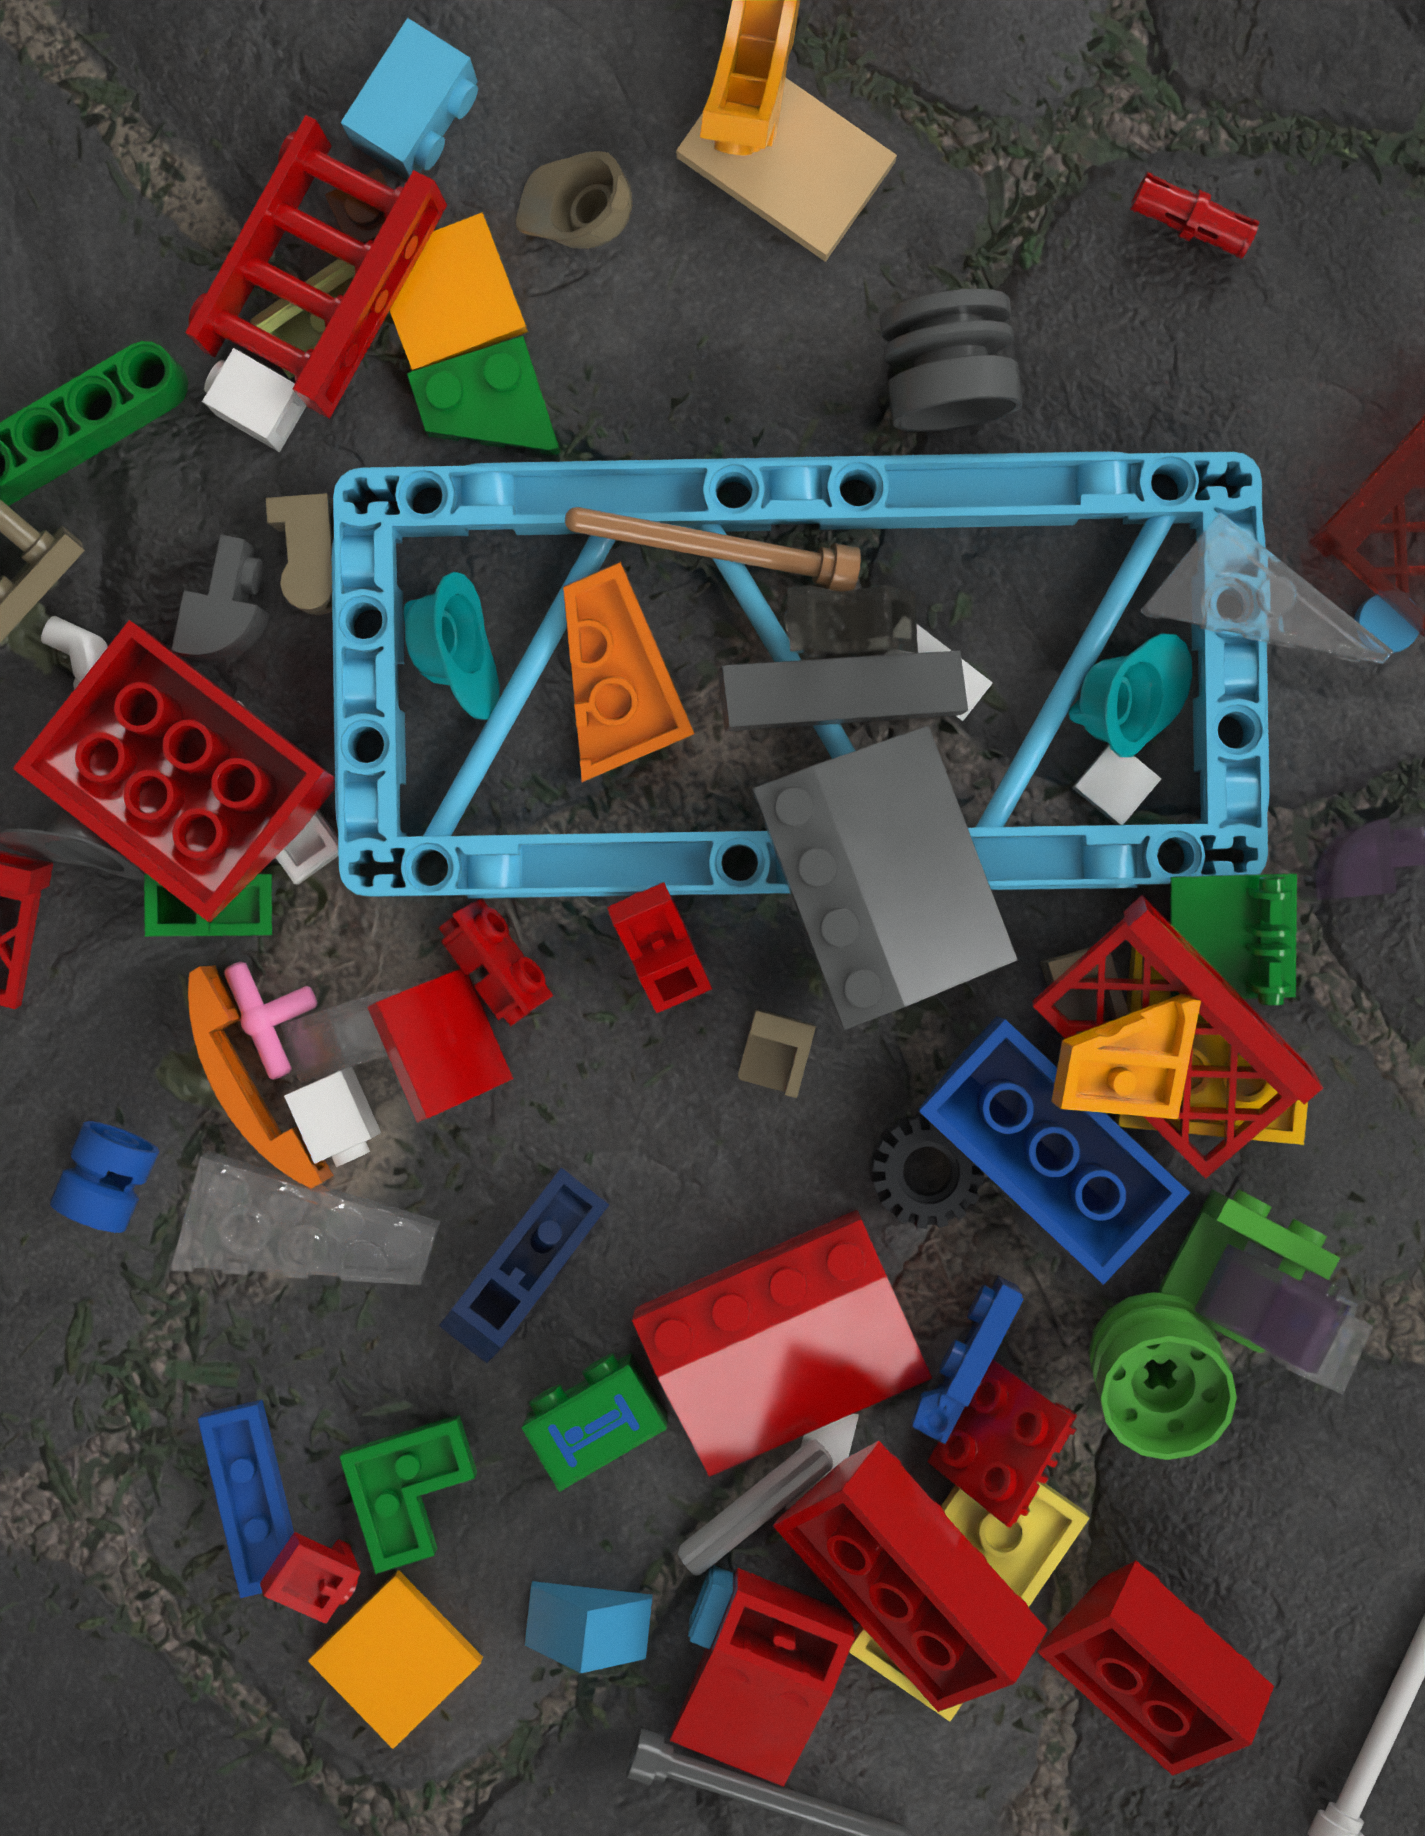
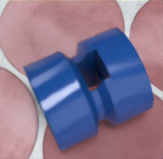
M94 1121L83 1122L70 1152V1156L76 1165L74 1168L62 1171L49 1201L50 1206L63 1216L98 1230L114 1233L126 1231L139 1201L138 1195L133 1189L135 1186L147 1182L159 1154L158 1147L146 1139L121 1128Z

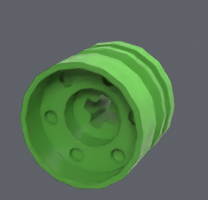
M1157 1292L1130 1296L1107 1310L1093 1329L1088 1354L1105 1422L1119 1442L1142 1456L1164 1460L1193 1456L1215 1443L1232 1421L1237 1395L1233 1374L1226 1357L1222 1353L1221 1345L1217 1340L1213 1327L1202 1311L1179 1296Z

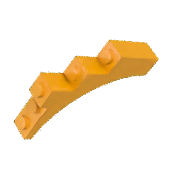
M732 0L721 55L711 92L703 110L700 138L715 141V149L728 154L751 155L753 152L765 149L766 146L772 147L777 134L788 57L794 43L800 0Z

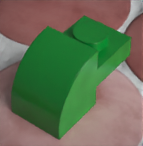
M144 874L145 936L272 935V874H258L211 922L202 918L148 874Z

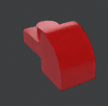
M665 882L637 892L607 907L612 923L632 960L637 976L656 1013L712 990L699 955Z

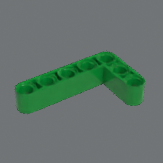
M140 341L129 345L1 421L0 458L4 457L6 463L5 471L0 477V499L6 505H12L177 407L184 400L188 392V378L185 370L162 346L154 342ZM164 365L165 375L162 381L150 389L143 388L142 378L145 372L150 367ZM111 396L112 404L108 414L101 419L91 420L90 410L93 403L100 397ZM58 427L59 433L56 444L51 449L40 452L38 442L41 434L48 428Z

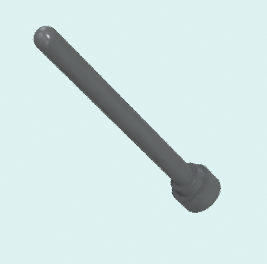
M643 1728L639 1729L630 1753L626 1778L649 1786L653 1780L664 1783L667 1777L849 1836H912L910 1830L903 1825L675 1753L674 1745L664 1742V1735Z

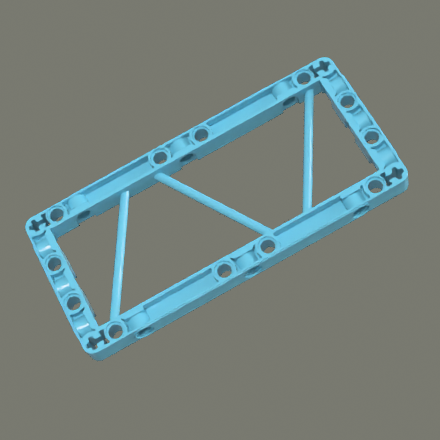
M1054 452L476 463L465 466L357 468L349 470L342 475L335 485L333 494L334 539L332 543L335 811L338 828L340 877L347 889L357 895L369 897L467 896V898L631 896L665 882L671 896L791 894L767 831L451 836L567 628L563 587L599 571L615 542L613 539L592 535L588 538L423 836L407 837V833L401 831L400 785H406L405 712L399 708L398 664H404L403 591L397 585L396 543H402V537L469 536V530L513 529L517 535L581 534L570 531L565 524V515L573 507L592 509L727 535L725 533L727 531H771V525L819 524V530L1075 525L1079 519L1123 518V524H1144L976 827L968 828L991 890L1137 888V885H1170V877L1260 874L1266 866L1268 857L1269 740L1265 532L1262 521V478L1260 469L1255 461L1244 453L1127 454L1123 452ZM1163 474L1174 480L1178 488L1176 500H1163L1155 494L1151 485L1153 475ZM1222 475H1226L1227 485L1237 486L1238 491L1230 498L1225 487L1210 486ZM861 480L870 486L874 498L866 505L853 506L843 499L840 488L848 481ZM738 482L745 485L751 492V498L748 503L735 509L721 504L717 498V493L726 483ZM1207 486L1195 497L1198 487ZM432 487L442 491L441 504L435 511L428 514H420L414 511V498L421 490ZM371 490L381 501L369 503L368 513L363 514L354 503L363 501L366 496L365 491ZM388 501H397V506L400 510L399 514ZM1190 523V529H1196L1197 573L1191 577L1192 651L1198 650L1199 696L1193 699L1194 772H1200L1201 819L1195 820V824L1004 827L1082 688L1085 676L1097 661L1172 524ZM712 558L773 661L802 660L745 564ZM1219 595L1231 596L1239 603L1241 617L1237 624L1227 623L1217 614L1216 600ZM367 610L380 611L383 621L379 632L372 638H358L354 629L358 616ZM1224 716L1237 720L1242 727L1243 739L1236 749L1226 746L1219 738L1218 725ZM840 724L813 726L832 759L856 751ZM379 731L384 740L383 752L375 761L363 763L357 755V742L366 732ZM1167 839L1178 843L1184 853L1183 865L1174 874L1162 869L1157 858L1159 847ZM732 847H747L757 857V870L747 880H732L726 876L722 869L723 856ZM1230 847L1236 850H1243V862L1235 864L1229 861L1204 862L1205 851ZM405 850L403 858H401L400 851ZM438 851L447 860V875L439 884L429 886L420 877L419 864L423 856L429 852ZM371 853H373L374 861L401 864L402 875H376L373 879V886H371L370 878L360 876L359 868L360 864L370 863ZM402 879L404 880L406 885L403 888L400 887Z

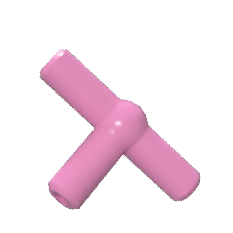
M237 962L226 967L224 975L241 1012V1027L246 1034L252 1037L268 1077L275 1080L289 1074L292 1068L274 1026L316 1008L318 1002L311 987L304 986L264 1004L245 962Z

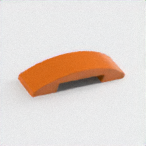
M200 966L189 972V1015L197 1052L207 1079L231 1121L264 1158L290 1178L312 1189L334 1176L325 1159L314 1164L298 1126L282 1134L227 1037L224 1029L240 1021L241 1012L216 966Z

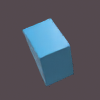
M532 1581L525 1646L579 1673L644 1660L647 1653L653 1595Z

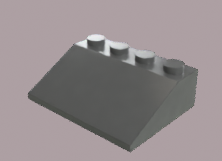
M929 726L827 760L753 788V796L839 1023L844 1030L907 1007L1018 960Z

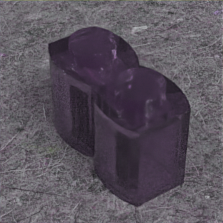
M1251 1240L1248 1241L1244 1250L1227 1244L1194 1311L1308 1373L1317 1374L1351 1308L1350 1305L1336 1298L1341 1287L1307 1269L1301 1280L1279 1269L1284 1257Z

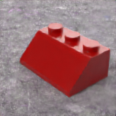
M1137 1560L1099 1579L1041 1642L1037 1650L1048 1663L1172 1776L1252 1745L1274 1685L1259 1673L1247 1658L1236 1652L1206 1624L1202 1617L1191 1611L1160 1582L1157 1576L1145 1569Z

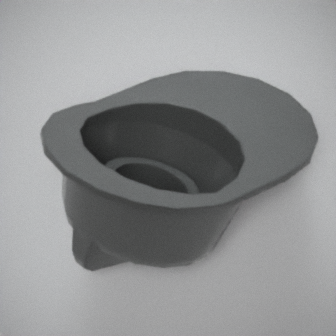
M60 805L56 806L39 830L17 828L0 831V842L20 853L56 862L94 867L125 878L144 879L145 872Z

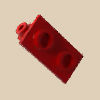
M483 898L452 914V918L438 928L445 937L441 940L442 945L448 950L466 976L474 972L481 965H484L490 973L475 984L474 987L495 1014L498 1021L504 1017L511 1027L528 1015L530 1011L554 996L545 984V976L540 967L532 959L524 956L509 935V928L504 918L496 910L488 907Z

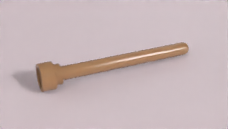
M573 507L565 515V524L572 532L811 576L813 583L822 585L824 592L850 596L855 589L860 571V549L838 543H833L830 548L820 547L817 552L581 507Z

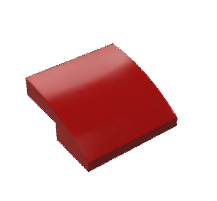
M462 969L427 981L367 1007L417 1123L513 1079L469 975L466 976Z

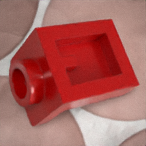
M294 1532L261 1580L260 1586L264 1597L326 1624L337 1607L345 1604L355 1591L358 1576L361 1572L349 1543L338 1539L329 1548Z

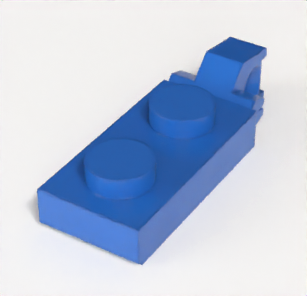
M998 1275L992 1289L985 1285H982L967 1314V1318L974 1321L964 1343L955 1339L948 1348L939 1368V1373L946 1376L943 1383L939 1384L936 1389L921 1393L912 1418V1427L946 1444L964 1407H968L1024 1300L1018 1285Z

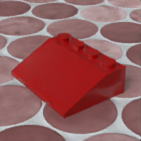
M130 620L13 767L16 772L208 922H211L304 829L335 789V776L184 659L172 652L171 649Z
M858 1209L637 1306L632 1319L656 1376L709 1477L932 1379Z

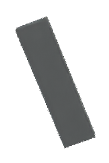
M960 650L722 665L718 670L725 732L958 716L968 711Z

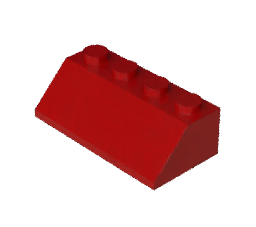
M880 1441L844 1459L773 1524V1527L937 1712L1015 1684L1048 1630L1032 1613L1027 1603L992 1568L985 1556L951 1522L941 1506L927 1495L904 1469L900 1460L891 1454Z

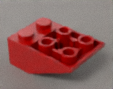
M737 1568L733 1578L732 1596L711 1648H705L671 1733L670 1741L784 1787L833 1694L854 1641L855 1635L851 1614Z

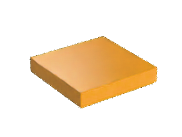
M483 212L432 232L389 310L412 371L501 343L528 332Z
M398 1570L312 1653L308 1662L381 1738L394 1749L481 1664L483 1656Z

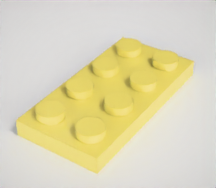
M1037 1481L1040 1487L1028 1506L1030 1509L1028 1516L1020 1515L1017 1522L1013 1523L1011 1528H1009L955 1485L941 1505V1508L951 1522L985 1556L992 1568L1029 1607L1090 1519L1087 1512L1047 1484ZM859 1625L854 1632L855 1638L849 1652L937 1712L866 1630ZM962 1704L937 1713L951 1721Z

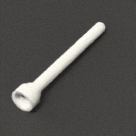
M1425 1614L1337 1802H1329L1325 1811H1317L1308 1831L1309 1836H1364L1360 1832L1364 1824L1360 1814L1425 1677Z

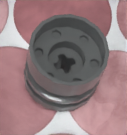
M959 289L936 292L904 301L892 306L881 314L879 320L881 337L889 342L884 347V362L893 367L908 368V370L900 372L891 378L888 383L892 424L895 428L913 432L959 429L1006 417L1021 408L1023 400L1018 363L1009 357L993 355L1010 346L1014 340L1013 328L1004 323L1008 321L1011 315L1010 300L1006 294L990 289Z

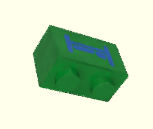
M632 1352L618 1361L613 1353L608 1354L582 1371V1375L585 1378L584 1381L567 1391H564L562 1386L558 1384L530 1401L529 1406L532 1411L527 1413L521 1428L559 1492L667 1429L669 1415Z

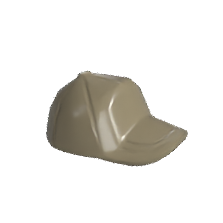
M602 151L586 152L542 165L529 176L524 186L516 216V228L523 234L550 239L570 248L589 249L600 247L617 237L626 227L633 207L631 185L616 159L609 153Z

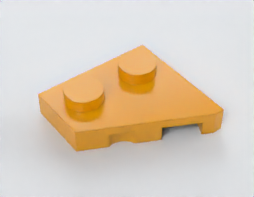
M1180 994L1062 1040L1051 1102L1060 1109L1178 1119L1201 1001L1191 995Z

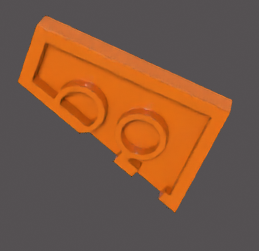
M621 561L565 585L563 590L575 699L574 706L579 741L581 779L584 782L694 735V730Z

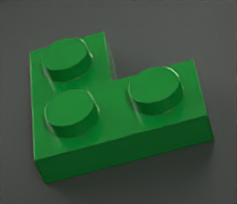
M460 1414L346 1449L340 1454L339 1458L375 1574L435 1555L438 1548L421 1495L475 1479L478 1473Z

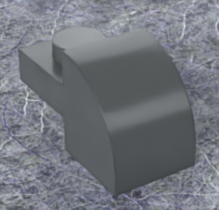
M220 534L208 595L183 591L172 652L190 660L221 662L241 655L251 648L262 635L270 614L257 605L249 604L248 599L249 595H256L259 591L263 575V562L257 558L259 550L245 539Z

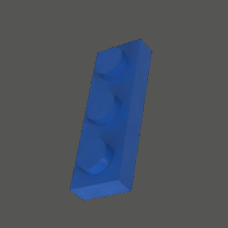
M263 1399L206 1412L198 1418L240 1598L262 1593L261 1580L294 1533Z

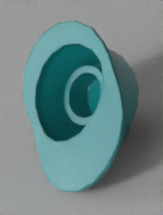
M451 572L442 578L436 588V593L408 601L405 604L403 613L407 650L414 666L424 677L433 683L450 685L453 695L468 714L475 719L487 720L490 718L499 700L500 684L485 632L481 602L472 582L464 574Z
M1161 633L1146 641L1129 656L1105 659L1096 663L1090 668L1084 678L1079 699L1068 710L1070 720L1084 725L1085 730L1096 739L1108 742L1111 750L1118 757H1133L1147 742L1174 720L1181 712L1189 695L1192 680V657L1186 643L1175 634Z

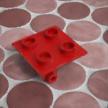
M992 1359L968 1407H964L946 1444L938 1442L927 1462L1004 1525L1011 1528L1013 1523L1017 1522L1020 1515L1028 1516L1030 1512L1028 1506L1040 1487L1037 1481L1043 1484L1047 1483L1049 1477L1043 1471L1047 1465L1055 1468L1058 1464V1460L1052 1455L1054 1452L1060 1453L1069 1435H1074L1077 1431L1073 1423L1078 1415L1059 1402L1054 1404Z

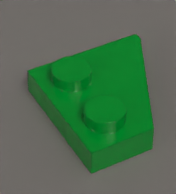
M523 336L407 373L425 431L429 437L454 441L468 439L477 441L481 445L505 448V445L540 450L541 454L546 455L561 453Z

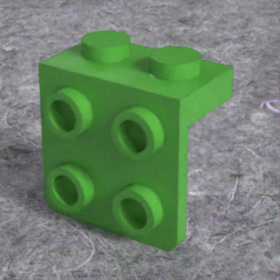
M1211 1189L1159 1287V1293L1181 1297L1199 1308L1214 1330L1255 1352H1265L1273 1344L1311 1271L1329 1280L1340 1257L1322 1248L1327 1236L1294 1218L1287 1229L1267 1219L1272 1207L1251 1195L1237 1189L1233 1199H1230Z

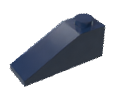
M560 1168L439 1324V1327L484 1362L488 1363L504 1346L609 1204L563 1168Z

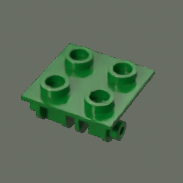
M1296 873L1170 877V924L1244 999L1258 998V1003L1262 1005L1284 1004V998L1296 997ZM1170 991V998L1180 995L1178 991Z

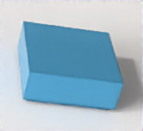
M713 1565V1568H709L689 1618L688 1636L690 1637V1642L707 1649L711 1648L733 1593L732 1572Z

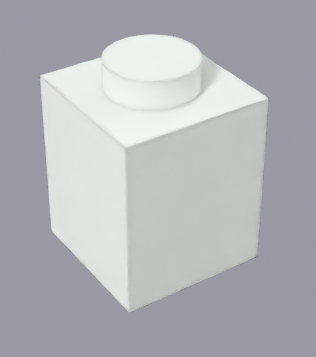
M235 348L232 349L226 361H218L211 369L204 386L207 394L202 401L216 416L278 452L281 451L307 406L292 389L295 383Z
M352 1067L338 1071L284 1096L314 1164L332 1157L335 1166L338 1167L370 1152L366 1141L381 1133Z

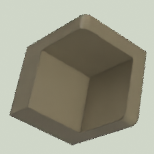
M1092 946L1040 961L1047 987ZM1110 953L1106 956L1105 978H1118ZM1097 965L1083 978H1097ZM1070 989L1053 1005L1068 1020H1095L1096 989ZM1104 990L1103 1020L1108 1018L1118 1019L1128 1015L1129 1012L1122 990Z
M755 1008L738 1072L739 1079L783 1091L786 1096L797 1098L816 1029L815 1024Z

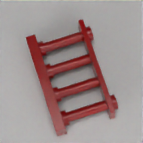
M305 115L297 131L291 132L283 141L278 155L279 164L208 292L201 294L194 302L189 314V326L185 333L205 354L213 358L216 357L225 339H228L295 375L296 381L292 388L308 408L330 419L444 213L447 204L435 180L415 170L412 171L404 187L399 186L394 190L328 156L332 145L317 120ZM315 177L385 213V222L374 241L369 240L364 244L298 209ZM285 231L355 267V276L344 295L340 294L334 298L268 263ZM255 285L325 321L326 329L315 349H309L304 352L238 317Z

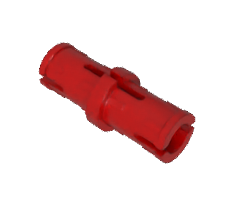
M1146 172L1129 208L1133 212L1151 217L1178 230L1177 236L1187 241H1190L1193 237L1217 246L1240 259L1244 257L1251 246L1260 222L1211 201V194L1199 189L1195 194L1170 184L1150 172Z

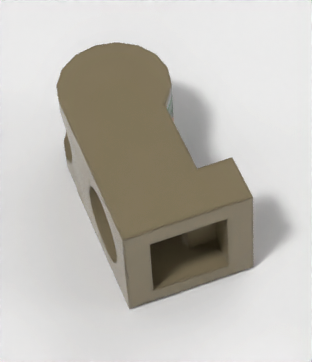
M327 493L266 498L268 524L279 532L285 531L288 564L281 574L280 582L283 595L290 604L309 615L320 616L331 612L332 543L334 539L333 498Z

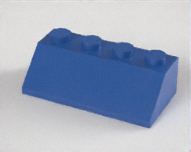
M996 1016L953 1062L918 1111L1104 1285L1190 1192L1106 1113L1060 1109L1052 1103L1057 1067L1006 1019Z

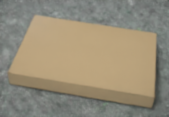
M786 77L777 134L772 147L766 146L765 149H760V151L753 152L751 155H734L721 152L714 148V140L700 138L702 113L676 150L677 158L825 262L889 173L897 157L895 153Z

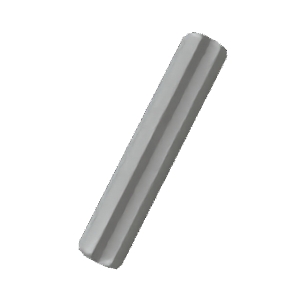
M816 1439L806 1443L683 1542L678 1551L682 1563L695 1576L705 1572L828 1473L833 1467V1460L829 1452Z

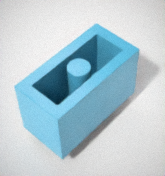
M407 18L341 121L351 144L406 180H408L413 170L419 173L422 168L426 171L430 170L443 151L445 144L443 135L455 117L462 119L469 112L478 92L476 84L478 81L470 57Z

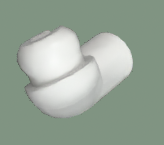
M52 616L47 621L41 635L42 643L70 655L73 675L75 676L73 682L74 690L108 648V645L100 636L57 616Z

